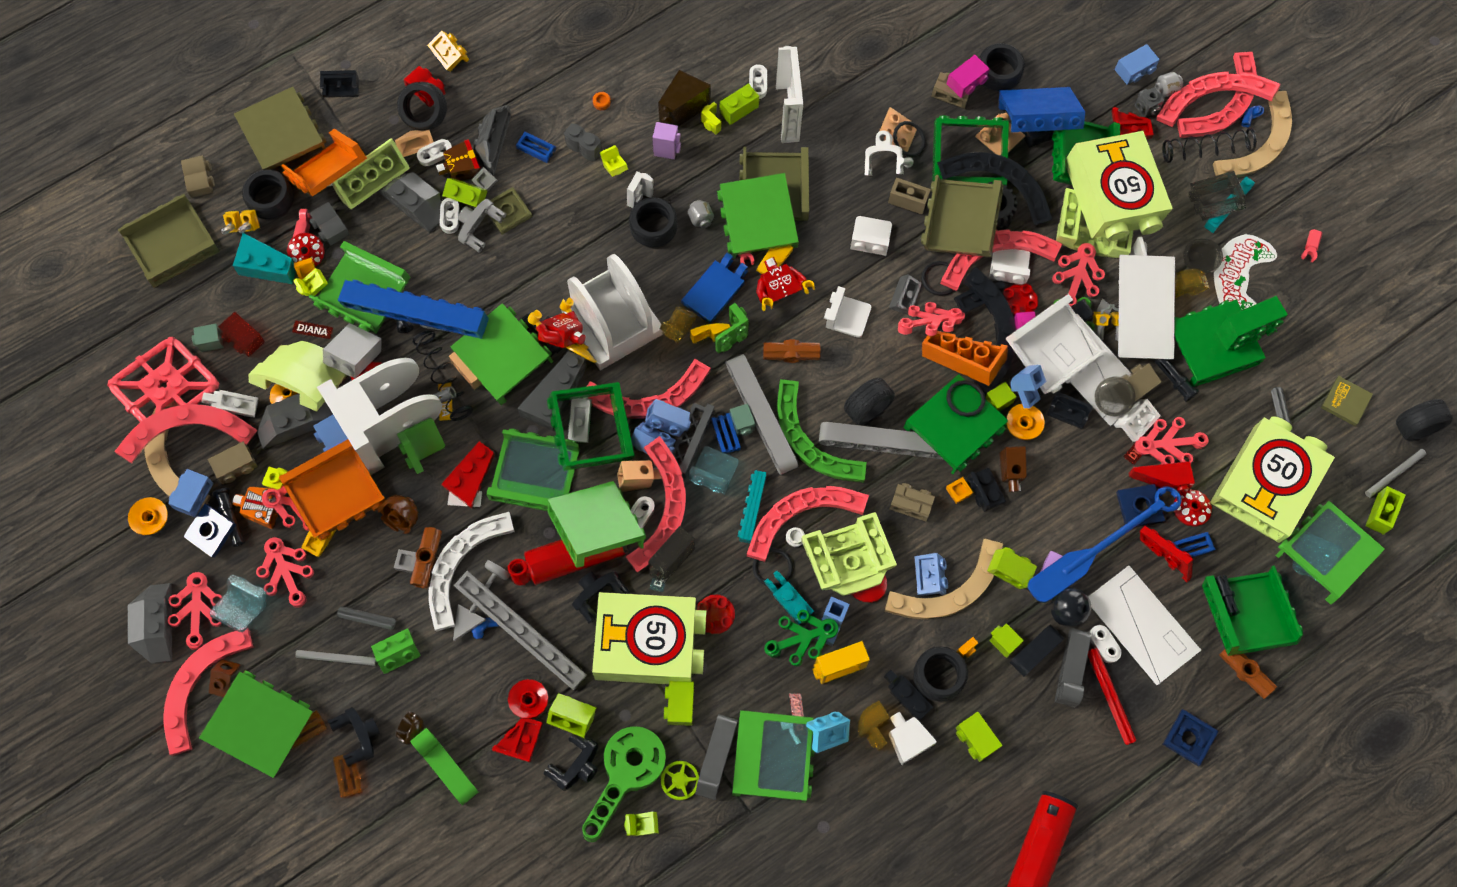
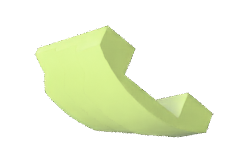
M1066 188L1056 241L1076 251L1081 244L1089 243L1096 250L1095 256L1119 258V255H1129L1133 231H1129V235L1125 238L1113 242L1108 241L1106 236L1092 239L1075 191ZM1087 249L1084 250L1086 254H1090Z
M299 341L290 345L279 346L272 355H269L263 363H259L250 372L249 383L265 390L272 382L300 394V405L318 411L325 403V400L317 387L331 379L337 388L347 375L323 363L324 348L309 342Z
M876 512L857 518L856 524L823 535L818 530L803 535L801 538L821 589H832L842 596L854 594L881 584L886 571L897 566Z

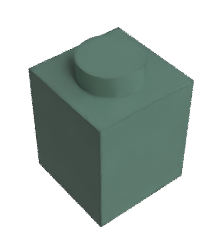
M217 324L193 328L192 342L201 352L224 348L222 331Z
M748 403L730 409V416L736 435L746 436L751 434L755 430V422Z

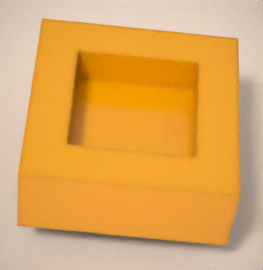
M312 258L294 263L299 279H304L316 268Z
M963 477L946 486V490L956 504L973 494V491Z
M972 637L956 652L961 657L966 656L969 658L976 652L975 647L978 642Z

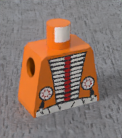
M249 487L245 496L239 494L234 496L233 505L241 507L240 514L244 518L273 529L278 513L274 508H267L262 503L263 493L273 488ZM270 496L268 498L270 502L276 501L275 497Z

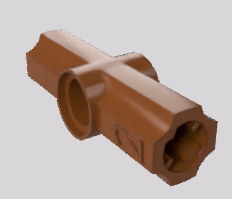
M795 339L785 340L783 343L763 342V360H783L787 363H796L800 360H820V343H800Z
M425 527L420 547L416 552V562L410 585L418 588L428 587L431 572L436 563V554L442 535L441 530ZM424 555H431L429 560L422 561Z
M1225 649L1219 654L1236 672L1237 677L1241 681L1247 682L1263 699L1276 689L1277 686L1260 670L1259 665L1254 660H1250L1244 654L1228 656ZM1244 667H1248L1252 674H1247L1244 671Z

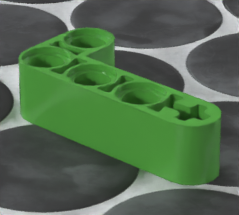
M425 728L410 741L462 806L479 793L430 730Z

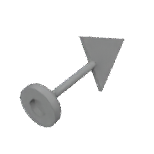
M489 560L485 563V568L492 573L485 584V587L488 589L496 576L504 580L510 577L509 572ZM474 603L470 610L458 604L453 641H456L486 621V619L474 613L477 608Z

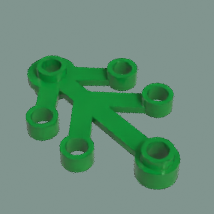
M800 610L797 614L798 620L802 623L808 622L817 627L809 631L793 623L788 617L783 616L779 619V626L784 630L789 629L799 635L779 642L775 640L768 641L764 647L765 653L772 658H776L781 654L782 649L801 643L796 653L792 654L789 658L790 663L798 667L802 664V658L812 639L819 637L815 647H811L808 651L809 657L816 660L817 657L822 655L821 651L827 640L837 635L839 627L836 621L833 619L821 621L811 616L806 610ZM802 614H807L805 619H801ZM788 620V624L783 626V621ZM831 625V629L825 631V627ZM771 645H775L773 651H769ZM817 650L818 654L813 657L812 652ZM795 657H799L797 663H793Z

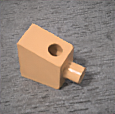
M650 460L621 461L617 473L619 488L622 492L649 488L652 486L654 479H662L659 470L653 468L652 461Z

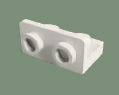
M636 172L627 188V206L631 208L642 200L643 195L650 198L653 196V179L646 173Z
M1138 399L1129 405L1126 412L1121 413L1117 417L1118 420L1114 423V426L1122 428L1129 438L1136 442L1161 415L1148 399Z

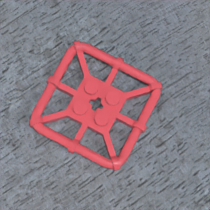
M168 337V339L163 340L144 355L137 356L134 362L108 380L107 384L111 392L125 406V410L129 414H133L139 422L146 419L139 409L149 401L156 405L155 413H157L172 401H175L179 406L198 405L202 402L204 392L213 394L219 388V382L201 363V359L198 356H194L175 337ZM167 347L165 362L153 370L146 362ZM175 347L189 361L179 370L172 366ZM140 366L148 373L140 381H121ZM196 368L208 382H188L183 376ZM167 382L166 388L160 387L162 383ZM120 389H140L145 395L135 402H131ZM188 390H204L188 403H185L180 398Z

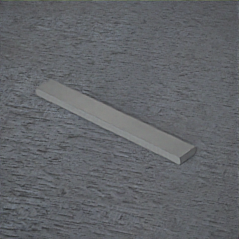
M466 571L454 584L455 588L573 691L585 679L587 674L471 573Z

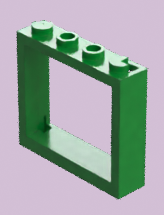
M946 115L935 119L932 181H935L936 175H939V178L942 179L937 162L941 160L942 126L1002 128L1001 156L1008 158L1009 120H1004L1001 117L993 118V120H986L985 117L968 119L967 116H958L956 119ZM953 176L944 179L987 184L989 182L994 183V180L1002 181L1003 185H1007V179L1002 176L1000 178Z
M619 382L551 392L549 398H547V406L552 411L550 421L552 428H555L556 431L554 442L555 446L559 447L558 462L559 465H562L563 471L632 460L634 451ZM610 394L622 454L569 462L557 401Z

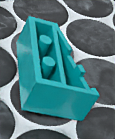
M245 233L242 234L233 267L238 275L293 284L296 270L291 257Z

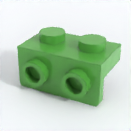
M408 628L371 646L376 661L384 674L421 656Z

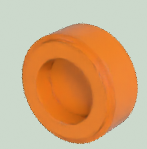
M598 92L593 96V105L597 110H606L610 107V96L607 93Z

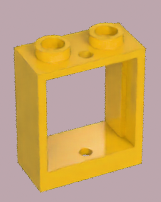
M861 641L817 657L813 668L816 680L820 679L821 684L866 668L870 659L863 642Z

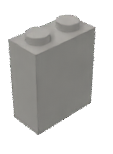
M349 323L323 349V363L356 378L380 354L381 338Z

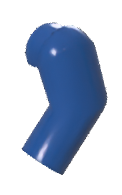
M1259 105L1248 108L1244 113L1241 125L1243 127H1250L1252 119L1264 113L1263 106Z
M484 618L486 621L472 629L471 632L475 639H480L483 637V631L486 628L498 627L499 625L491 618Z

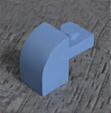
M1029 365L1011 380V391H1018L1024 408H1031L1040 400L1037 389L1046 383L1041 365Z
M831 597L821 621L833 619L838 624L840 630L850 604ZM831 625L825 627V631L831 629ZM837 635L828 639L826 644L833 646Z

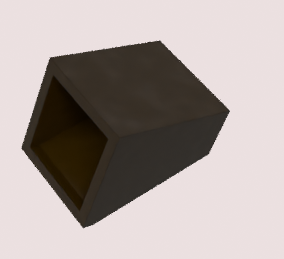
M679 70L658 102L659 122L680 126L700 113L706 105L711 104V85Z

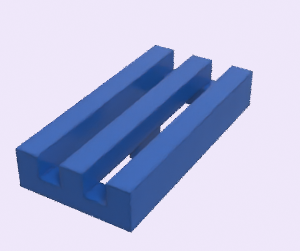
M527 132L523 133L516 144L517 149L545 163L549 162V158L553 155L552 153L556 151V146ZM525 138L528 139V140H530V141H532V142H534V143L532 144V143L526 141ZM538 145H541V146H543V147L549 149V151H547V150H545V149H543V148H540Z
M727 413L725 416L720 415L718 418H711L722 455L740 450L741 447L730 413ZM725 420L728 422L735 443L734 447H732ZM718 422L721 423V427L728 445L727 449H725L721 434L717 425Z
M1208 532L1173 542L1176 548H1178L1180 545L1206 538L1204 542L1179 549L1186 552L1209 545L1208 548L1189 553L1192 558L1216 550Z

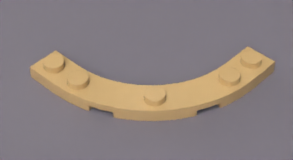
M1278 91L1272 101L1268 100L1272 116L1271 134L1265 144L1254 153L1245 157L1214 161L1213 167L1216 180L1252 175L1256 171L1264 167L1266 168L1279 156L1289 139L1292 127V113L1286 91Z
M172 401L164 409L179 405L175 401ZM168 429L148 443L145 447V457L153 479L170 497L179 484V478L171 469L167 451L165 450ZM210 495L206 496L201 508L205 503L208 504L211 499Z
M983 539L974 572L955 591L935 598H915L890 591L884 612L912 619L926 620L929 618H943L962 611L975 602L992 581L994 575L987 570L995 550L1002 549L1003 543Z

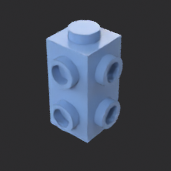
M655 399L647 409L645 424L680 437L690 427V412Z
M642 422L635 428L631 437L632 445L635 449L646 454L647 452L644 450V447L659 436L673 454L675 451L673 446L676 440L671 438L669 434L661 432L645 422Z

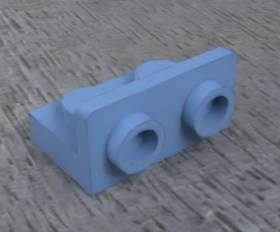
M938 553L915 556L918 595L924 596L938 593L946 595L948 580L944 572L947 568L945 558Z

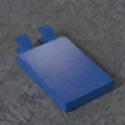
M728 252L720 263L716 260L681 300L684 306L709 324L715 320L744 285L742 278L748 272L746 270L748 266L743 263L739 265L735 273L728 270L727 268L733 263V256Z

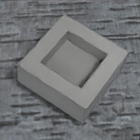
M483 167L471 181L476 186L489 191L498 180Z
M399 549L394 569L413 573L416 552Z

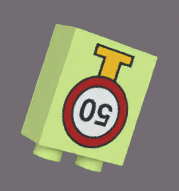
M1143 131L1076 143L1065 159L1066 169L1092 239L1106 236L1108 241L1113 242L1125 238L1129 235V231L1140 229L1142 235H1148L1159 231L1163 227L1162 221L1173 208Z
M1264 417L1252 429L1210 503L1280 543L1292 534L1335 457L1326 452L1328 447L1321 440L1311 436H1306L1305 439H1302L1291 433L1292 426L1287 421L1279 417H1271L1270 420Z
M599 592L592 671L595 680L669 684V681L691 682L692 674H703L704 650L693 648L694 634L705 635L706 610H696V598Z

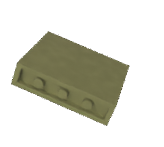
M294 87L234 113L263 170H272L321 146L323 150L325 149L324 144L327 141L322 133L318 134L317 130L319 127L315 119H310L309 116L312 114L307 105L303 106L302 103L305 101L300 92L296 93Z
M743 147V154H740V165H743V170H740L739 181L785 173L794 220H808V147H801V153L746 152V147Z
M936 175L935 181L931 183V192L933 193L932 198L928 200L929 214L925 216L924 221L926 230L925 233H922L921 244H923L925 250L991 257L1004 188L1002 181L994 180L993 184L942 180L939 178V175Z
M185 194L173 198L170 202L158 206L155 210L141 215L138 219L131 223H126L118 229L153 288L220 252Z

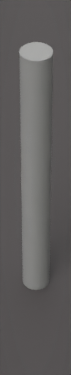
M1420 449L1365 491L1366 496L1371 498L1426 455V451Z
M304 650L296 651V658L372 666L377 664L374 657Z

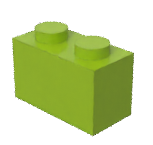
M748 83L720 101V114L731 125L759 107V95Z
M447 178L442 196L477 207L485 200L488 190L457 179Z
M1388 486L1380 491L1365 526L1383 535L1394 527L1406 495Z
M1005 547L995 550L987 571L1014 587L1023 589L1028 588V582L1033 578L1037 566L1032 564L1030 559L1020 557L1015 554L1014 550Z
M669 681V687L665 686V699H668V707H664V719H667L668 725L692 726L694 682Z
M558 693L549 709L547 723L584 738L593 722L596 708Z
M976 712L956 727V735L961 742H966L970 755L973 759H978L979 762L1002 746L979 712Z

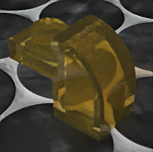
M1187 269L1176 273L1175 298L1186 293L1194 296L1210 289L1205 273L1200 269Z
M682 306L676 307L669 321L663 322L659 329L663 331L662 334L679 343L690 330L697 315Z
M879 700L867 707L862 712L858 721L860 737L868 734L869 737L867 739L873 748L876 747L878 751L884 748L887 742L877 727L887 722L890 718Z

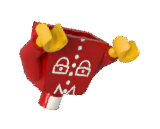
M773 257L764 261L768 272L760 275L756 294L762 303V310L765 311V305H769L773 309V302L802 290V287L805 294H809L807 288L812 287L815 290L813 281L807 280L802 273L792 266L785 264L778 267Z
M568 298L566 302L563 299L560 304V309L567 312V314L561 313L540 322L539 320L542 317L540 311L535 310L530 313L528 322L537 326L538 340L561 348H566L575 343L582 345L585 342L586 336L582 334L583 325L579 322L575 312L571 310L574 304L571 298Z

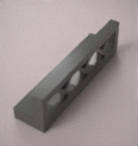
M693 403L689 421L692 419L693 423H690V427L695 426L696 428L694 436L688 438L686 431H684L678 437L674 446L673 456L676 460H681L680 469L683 479L687 478L711 418L715 413V406L708 403L706 407ZM695 410L704 412L698 421H695L693 417ZM688 443L687 452L681 455L678 449L679 446Z

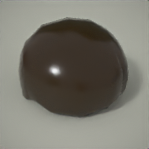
M413 712L405 714L396 732V737L399 738L398 741L410 745V741L424 730L423 719Z

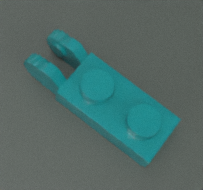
M775 571L773 573L774 577L780 582L782 587L777 590L776 586L769 579H766L764 583L773 593L775 599L799 625L802 622L797 618L798 612L806 610L811 615L814 610L794 587L785 580L780 572ZM807 614L801 615V619H805L807 617Z

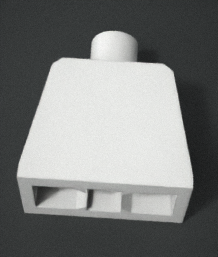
M900 712L890 717L896 728L890 731L889 737L901 765L936 744V740L915 717L905 721Z

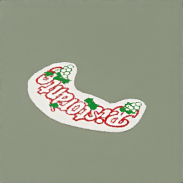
M1244 234L1233 238L1222 248L1214 263V282L1219 303L1225 300L1230 302L1237 299L1242 310L1256 304L1246 294L1249 282V269L1254 264L1271 262L1277 258L1276 250L1270 243L1254 235Z

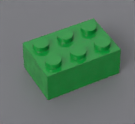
M1274 296L1226 317L1217 329L1216 334L1226 351L1233 348L1238 350L1249 341L1254 343L1265 334L1270 336L1277 332V328L1284 323L1283 320L1288 314L1278 297Z

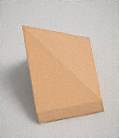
M429 129L409 131L395 140L396 146L403 157L415 154L422 147L434 142Z

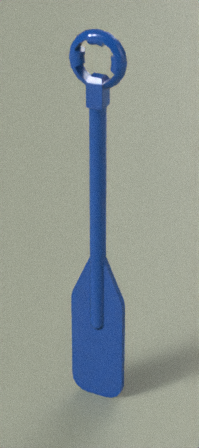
M1169 486L1159 488L1155 493V503L1093 548L1065 554L1031 578L1028 582V590L1039 602L1046 603L1060 592L1085 576L1099 552L1158 511L1172 512L1177 510L1182 502L1180 493ZM1166 491L1171 492V495L1177 498V502H1174L1170 507L1165 506V503L1159 500V496L1165 494Z

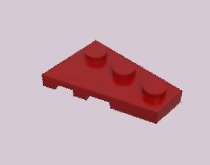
M479 441L441 485L472 509L484 476L487 474L495 456L494 452Z
M1144 526L1140 530V541L1157 556L1165 557L1168 566L1172 570L1177 568L1184 575L1182 579L1188 582L1192 578L1193 559L1190 554L1176 548L1173 542L1162 538L1156 530Z

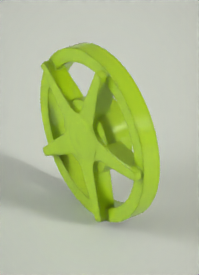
M676 761L664 769L661 776V786L665 794L670 798L686 800L696 793L699 775L695 767L690 763ZM675 765H682L680 772L673 774L668 771ZM685 766L691 768L696 777H687L684 773ZM665 774L672 778V785L668 789L664 785ZM696 781L695 788L687 795L685 787L688 785V782ZM674 788L682 789L685 796L677 797L669 792Z

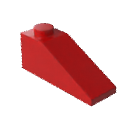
M1190 461L1133 467L1128 473L1130 478L1151 485L1155 484V486L1160 488L1169 486L1176 489L1179 493L1189 491L1195 484Z

